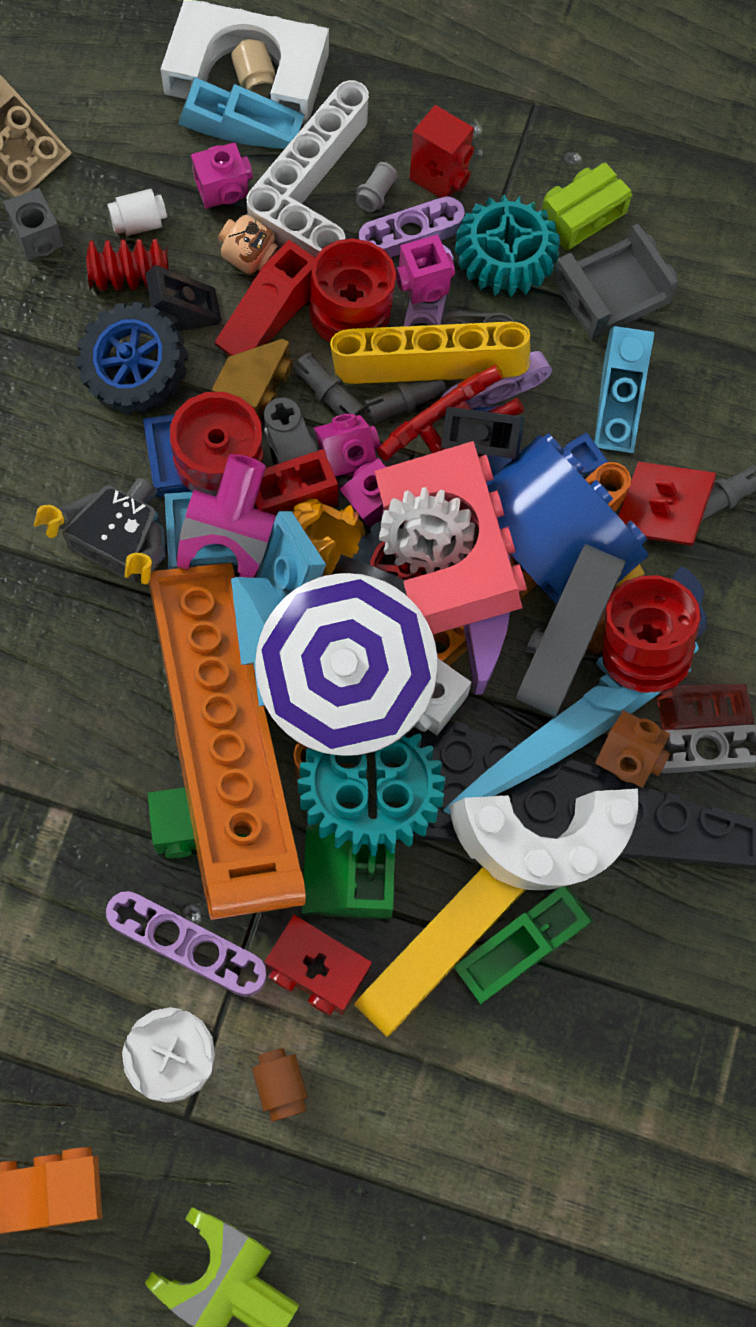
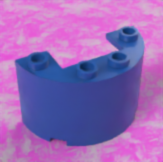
M547 433L544 437L538 435L519 452V459H512L493 476L494 480L488 481L486 484L489 493L498 491L504 516L498 517L497 521L500 529L509 527L515 548V553H511V555L557 605L585 544L626 561L617 584L645 560L649 554L642 546L647 538L631 520L625 525L608 505L613 500L609 492L597 480L590 485L580 475L585 470L583 465L569 450L565 452L558 442Z

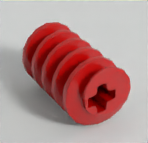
M137 239L134 251L129 250L126 240H121L119 250L114 251L110 240H105L103 251L98 252L94 241H89L86 256L89 288L92 289L95 280L99 291L105 292L109 280H111L114 289L121 291L125 280H127L130 289L137 291L142 279L148 290L145 275L147 271L155 265L169 270L168 248L166 247V250H161L158 240L153 239L150 251H146L142 240Z

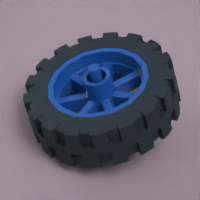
M132 302V306L119 303L114 305L115 309L109 312L106 309L97 314L99 318L94 323L90 321L85 327L84 331L86 334L84 339L80 338L77 345L80 356H76V365L81 370L79 377L82 383L106 407L113 411L116 409L126 415H132V411L145 414L151 412L150 408L154 406L162 407L167 403L166 398L171 394L174 396L180 389L178 383L180 379H185L187 373L184 362L188 361V353L183 345L185 342L179 331L158 309L152 306L146 308L143 303ZM140 334H147L153 337L152 340L138 348ZM131 335L130 343L125 342L121 344L119 342L122 338ZM115 346L117 348V357L108 358L112 347ZM158 348L157 362L145 358L146 355ZM121 366L112 381L108 376L107 368ZM147 368L153 369V370L143 379L142 374L147 370ZM131 371L136 383L123 384Z

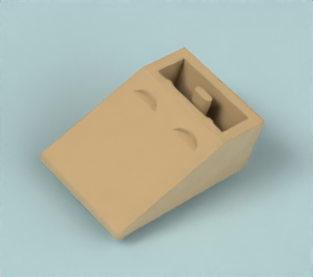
M0 75V189L11 198L33 190L67 159L72 152Z

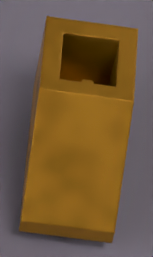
M280 339L228 357L211 391L227 392L241 397L254 408L261 421L268 403L277 398L278 394L275 391L280 381L286 382L292 372L294 360L290 359L289 341Z

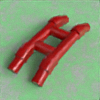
M495 364L480 373L477 372L458 384V387L413 419L400 425L376 449L378 455L383 460L388 461L401 448H404L418 437V434L429 448L431 454L445 450L441 448L442 439L432 424L446 415L447 407L471 410L466 400H470L477 394L485 391L487 387L502 380L504 376L500 367ZM516 397L488 412L518 416L524 412V407Z

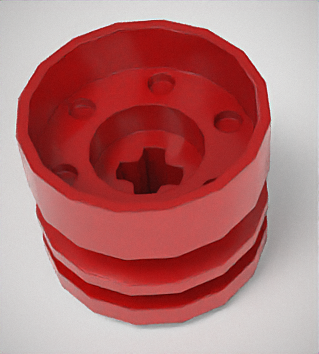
M351 238L337 240L327 245L315 257L311 273L309 316L312 327L321 338L331 342L332 337L342 330L388 327L396 281V270L393 260L384 249L370 241Z
M652 575L638 576L624 581L611 593L605 612L602 657L606 670L615 681L625 688L641 693H651L673 688L688 675L693 663L696 647L695 641L698 636L701 619L699 603L692 592L676 580Z

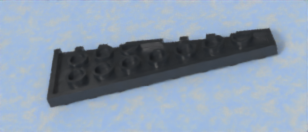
M448 721L438 735H435L429 729L423 732L416 728V734L420 733L422 735L420 748L433 746L432 760H441L440 776L445 777L444 790L441 791L444 793L442 807L437 808L436 822H427L428 827L425 836L413 831V839L461 843L454 830L451 815L443 810L475 780L519 744L510 742L509 738L497 734L492 736L468 728L469 725L458 721L456 723ZM566 757L521 783L495 795L509 796L513 812L525 828L540 837L557 839L568 830L575 816L576 798L594 791L638 789V812L635 826L627 845L618 857L756 869L755 820L713 806L708 808L681 799L680 795L671 792L663 793L645 786L642 788L634 783L625 782L618 777L600 772L599 768Z

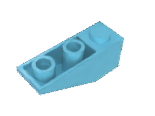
M617 326L609 330L594 443L598 448L634 453L654 332Z

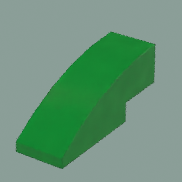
M568 885L560 887L456 964L454 968L479 1003L482 1004L595 920Z

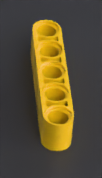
M519 322L346 329L336 333L330 342L335 375H338L343 380L342 382L348 384L467 379L495 364L500 367L504 377H516L526 373L531 363L530 332L524 324Z
M482 867L355 1002L354 1006L386 1037H389L527 889L505 884L490 876V872Z

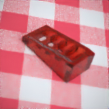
M746 684L677 685L662 691L657 697L662 729L664 731L755 724ZM726 697L731 698L734 712L732 716H729ZM710 699L714 700L717 716H713ZM693 701L697 703L699 716L695 715Z

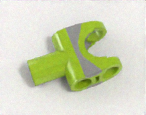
M191 1207L185 1219L201 1230L199 1234L207 1241L210 1249V1263L206 1273L195 1282L182 1283L175 1279L171 1282L159 1273L152 1271L145 1281L146 1286L178 1317L193 1327H227L233 1316L248 1327H287L299 1304L257 1276L271 1251L237 1227Z

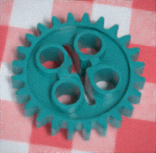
M420 733L409 739L404 735L391 745L372 752L375 765L374 788L376 790L375 809L377 818L370 819L368 816L366 754L333 755L307 748L306 762L300 763L301 778L298 779V793L302 794L300 796L301 810H309L307 812V823L309 825L321 822L319 826V836L321 838L331 833L335 834L336 848H339L348 840L352 842L353 854L358 853L362 844L369 846L372 856H376L378 844H385L391 854L395 853L396 840L400 839L405 845L410 847L413 842V831L425 836L427 834V822L435 823L437 820V808L442 807L444 793L441 791L444 790L445 777L440 776L441 760H432L433 746L420 748L422 738ZM394 762L401 766L397 768H391L384 764ZM344 763L354 764L356 767L347 769L339 765ZM396 801L404 806L392 808L386 805V803ZM345 802H352L357 804L358 807L347 809L340 805Z

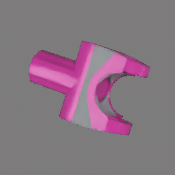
M230 454L216 497L193 490L180 532L177 567L188 570L192 558L196 556L201 548L209 544H222L230 548L236 555L238 572L240 573L239 577L254 578L263 559L276 515L254 509L266 468L263 463L248 456Z

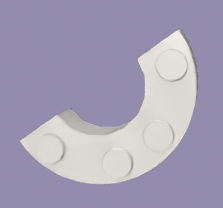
M638 789L594 791L576 798L575 816L568 830L557 839L540 837L525 828L514 814L509 796L463 798L449 805L454 830L463 848L471 859L475 858L490 872V876L505 884L521 889L548 890L592 878L604 871L617 859L627 845L635 826L638 812Z

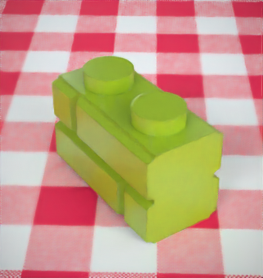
M602 163L593 170L589 167L583 169L575 176L573 182L563 189L560 186L551 189L543 199L542 210H547V221H555V233L559 234L560 245L565 250H570L625 215L630 205L632 192L621 179L617 178V174L607 163Z

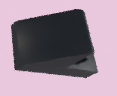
M157 265L145 273L151 306L166 316L178 331L213 326L222 321L215 287Z
M447 407L441 448L448 449L474 441L476 451L479 454L519 459L525 417Z

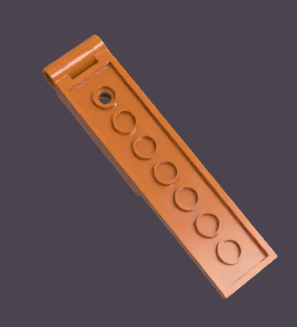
M232 563L189 567L188 570L177 568L153 571L149 581L175 721V737L202 883L211 920L302 906L306 903L303 875L298 861L264 706H259L254 665H241L231 578H235ZM245 834L247 837H239L237 835Z

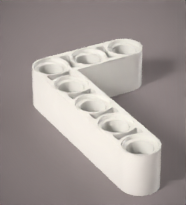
M348 80L337 86L247 195L248 215L274 231V243L278 245L279 249L288 240H291L316 257L327 245L337 240L345 239V233L338 225L304 206L302 203L361 133L368 122V90L366 86L358 81Z

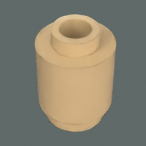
M254 39L240 42L231 54L240 86L263 97H269L276 73L265 43Z

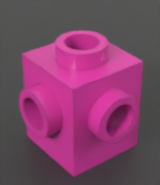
M235 142L223 146H213L208 150L191 154L194 180L205 209L221 204H232L247 197L249 193L248 180L253 179L252 169L248 157L240 156Z
M439 235L400 245L399 267L395 268L396 282L401 292L407 291L412 305L424 301L434 302L449 294L451 277L455 276V267L452 257L449 253H446Z
M339 415L332 419V423L314 427L318 449H324L335 476L342 474L353 476L361 466L377 460L375 451L380 446L375 426L370 427L361 415Z
M379 458L373 463L364 464L357 469L353 478L340 488L341 492L370 528L377 522L381 524L385 510L374 472L385 468V465Z

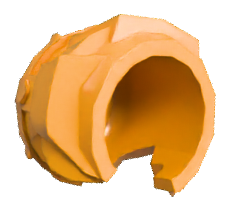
M309 499L294 506L292 513L326 564L322 577L332 574L341 554L350 558L357 554L359 550L358 543L363 535L365 536L363 522L359 520V513L355 512L351 505L341 509L340 512L318 502V499Z

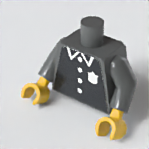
M142 478L135 480L127 494L111 485H106L98 493H91L60 508L52 505H42L37 509L33 526L48 525L45 533L47 537L55 538L59 529H64L62 534L68 549L134 584L137 583L140 575H142L141 583L148 584L151 572L165 559V530L160 524L158 512L149 506L158 491L150 482Z

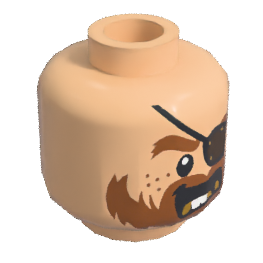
M243 215L236 222L229 219L218 236V239L223 242L221 247L222 258L245 274H253L257 270L260 271L278 249V245L274 243V231L250 215Z

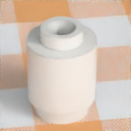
M152 189L115 197L116 202L107 204L115 235L125 233L126 236L158 229L162 227L161 219L167 218L161 194L154 196Z

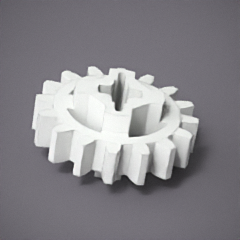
M422 487L418 497H415L409 490L404 491L403 502L393 498L390 502L389 510H384L379 540L386 542L384 553L386 555L396 553L395 564L397 566L405 562L410 563L411 573H415L419 567H424L428 574L434 572V567H440L442 570L450 567L451 562L459 563L464 559L465 554H469L472 551L475 524L470 523V509L459 511L461 500L458 497L450 502L444 500V490H440L436 497L429 496V491L426 487ZM405 521L404 527L400 529L399 526ZM455 535L456 537H455L454 540L451 542L452 536Z

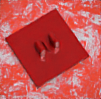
M638 462L618 517L625 525L631 520L647 539L693 546L717 475L714 472Z

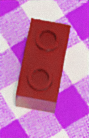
M434 105L413 130L409 180L439 198L451 197L456 190L462 191L471 176V171L468 169L469 161L475 149L472 146L474 127Z
M324 449L265 468L254 509L277 515L281 511H293L294 506L309 499H318V502L332 508L338 507V483Z
M293 915L264 961L266 968L272 971L268 977L271 981L289 992H292L295 986L310 995L307 1002L328 1016H331L333 1011L338 1012L342 1016L344 1015L372 966L371 961L296 915ZM319 959L324 961L326 977L317 974L314 979L308 978V967L305 964L309 962L315 965Z

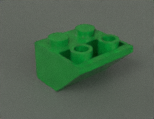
M320 824L306 826L304 861L306 903L302 905V915L391 919L394 897L395 853L391 854L385 844H378L377 854L372 856L369 846L362 844L358 853L353 854L351 841L346 840L342 846L336 848L334 833L321 838L319 836Z

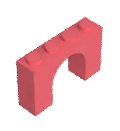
M474 441L374 471L385 510H389L390 502L393 498L403 502L404 491L409 490L415 497H418L422 487H426L429 491V496L436 497L440 490H444V500L450 502L458 497L461 500L459 511L470 509V520L479 528V535L474 548L462 561L451 567L403 581L407 597L414 602L425 617L432 635L523 608L519 592L527 590L520 564L511 567L508 554L515 553L509 527L499 528L497 518L504 516L498 491L490 493L488 491L486 482L494 480L487 455L478 457Z

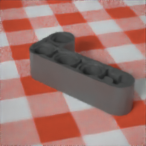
M588 544L584 545L515 700L555 718L558 716L611 593L626 563L625 560Z

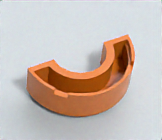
M92 1147L63 1150L62 1154L34 1157V1167L18 1169L17 1161L0 1162V1234L103 1219L99 1158L92 1155Z

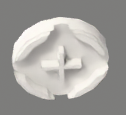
M169 1007L153 1010L135 1023L124 1044L122 1058L124 1072L136 1090L151 1100L171 1103L186 1100L202 1089L212 1074L216 1054L213 1037L203 1021L190 1012Z

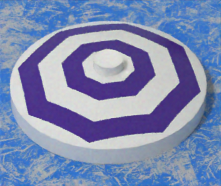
M342 573L327 575L309 581L293 590L276 606L261 632L256 651L255 666L257 685L261 698L271 717L279 727L297 742L311 749L333 755L349 756L367 754L387 747L402 738L416 725L426 711L434 693L437 681L438 657L431 629L425 617L411 599L396 587L380 579L362 574Z

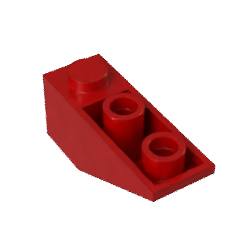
M288 240L262 267L215 340V345L229 356H233L267 344L310 299L311 273L315 257L291 240Z

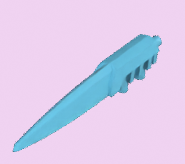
M695 642L696 647H695L694 653H696V652L698 651V649H699L696 642ZM601 656L596 665L606 675L600 678L597 686L585 693L583 698L549 721L500 759L449 805L463 798L495 796L521 783L577 751L612 728L623 710L632 714L661 692L641 693L623 687L609 675ZM448 805L443 811L450 815V809Z

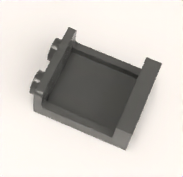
M639 224L630 227L628 237L625 240L582 260L576 261L572 253L558 258L552 280L591 340L609 333V330L614 326L621 327L670 304L678 285L674 268L670 264L665 263L657 251L654 239L651 235L646 234Z

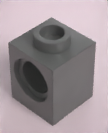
M40 188L3 201L10 225L27 260L49 255L54 250L64 246L58 224Z

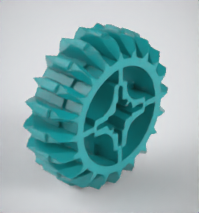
M505 194L500 198V202L497 203L490 197L485 202V206L476 203L472 213L465 214L462 219V225L458 228L456 240H458L455 247L456 257H459L460 270H467L468 282L479 279L480 291L489 285L493 287L495 296L500 292V289L507 290L510 297H512L517 288L525 294L530 290L531 285L539 288L544 281V277L549 278L552 274L560 253L558 251L560 244L559 234L555 233V221H547V210L536 212L535 201L525 205L522 204L521 197L519 196L515 202L508 201Z

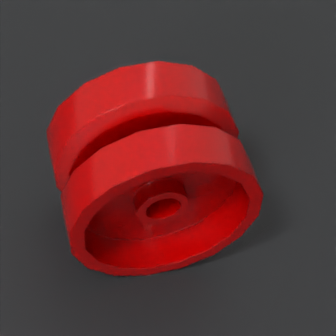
M205 392L188 399L176 411L170 424V444L174 467L182 484L192 492L196 490L216 497L230 454L248 456L263 463L261 421L254 408L241 397L227 392Z

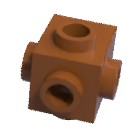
M623 710L610 730L595 764L611 771L619 779L634 783L643 788L651 773L659 777L671 754L663 750L670 733L660 729L656 723L648 719H640Z

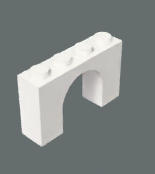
M184 0L161 66L165 95L186 99L195 77L207 82L210 70L217 60L233 52L240 42L254 39L265 43L270 58L278 66L271 89V100L304 114L302 124H306L310 120L329 56V28L286 20L277 16L248 12L243 9L219 6L205 1Z

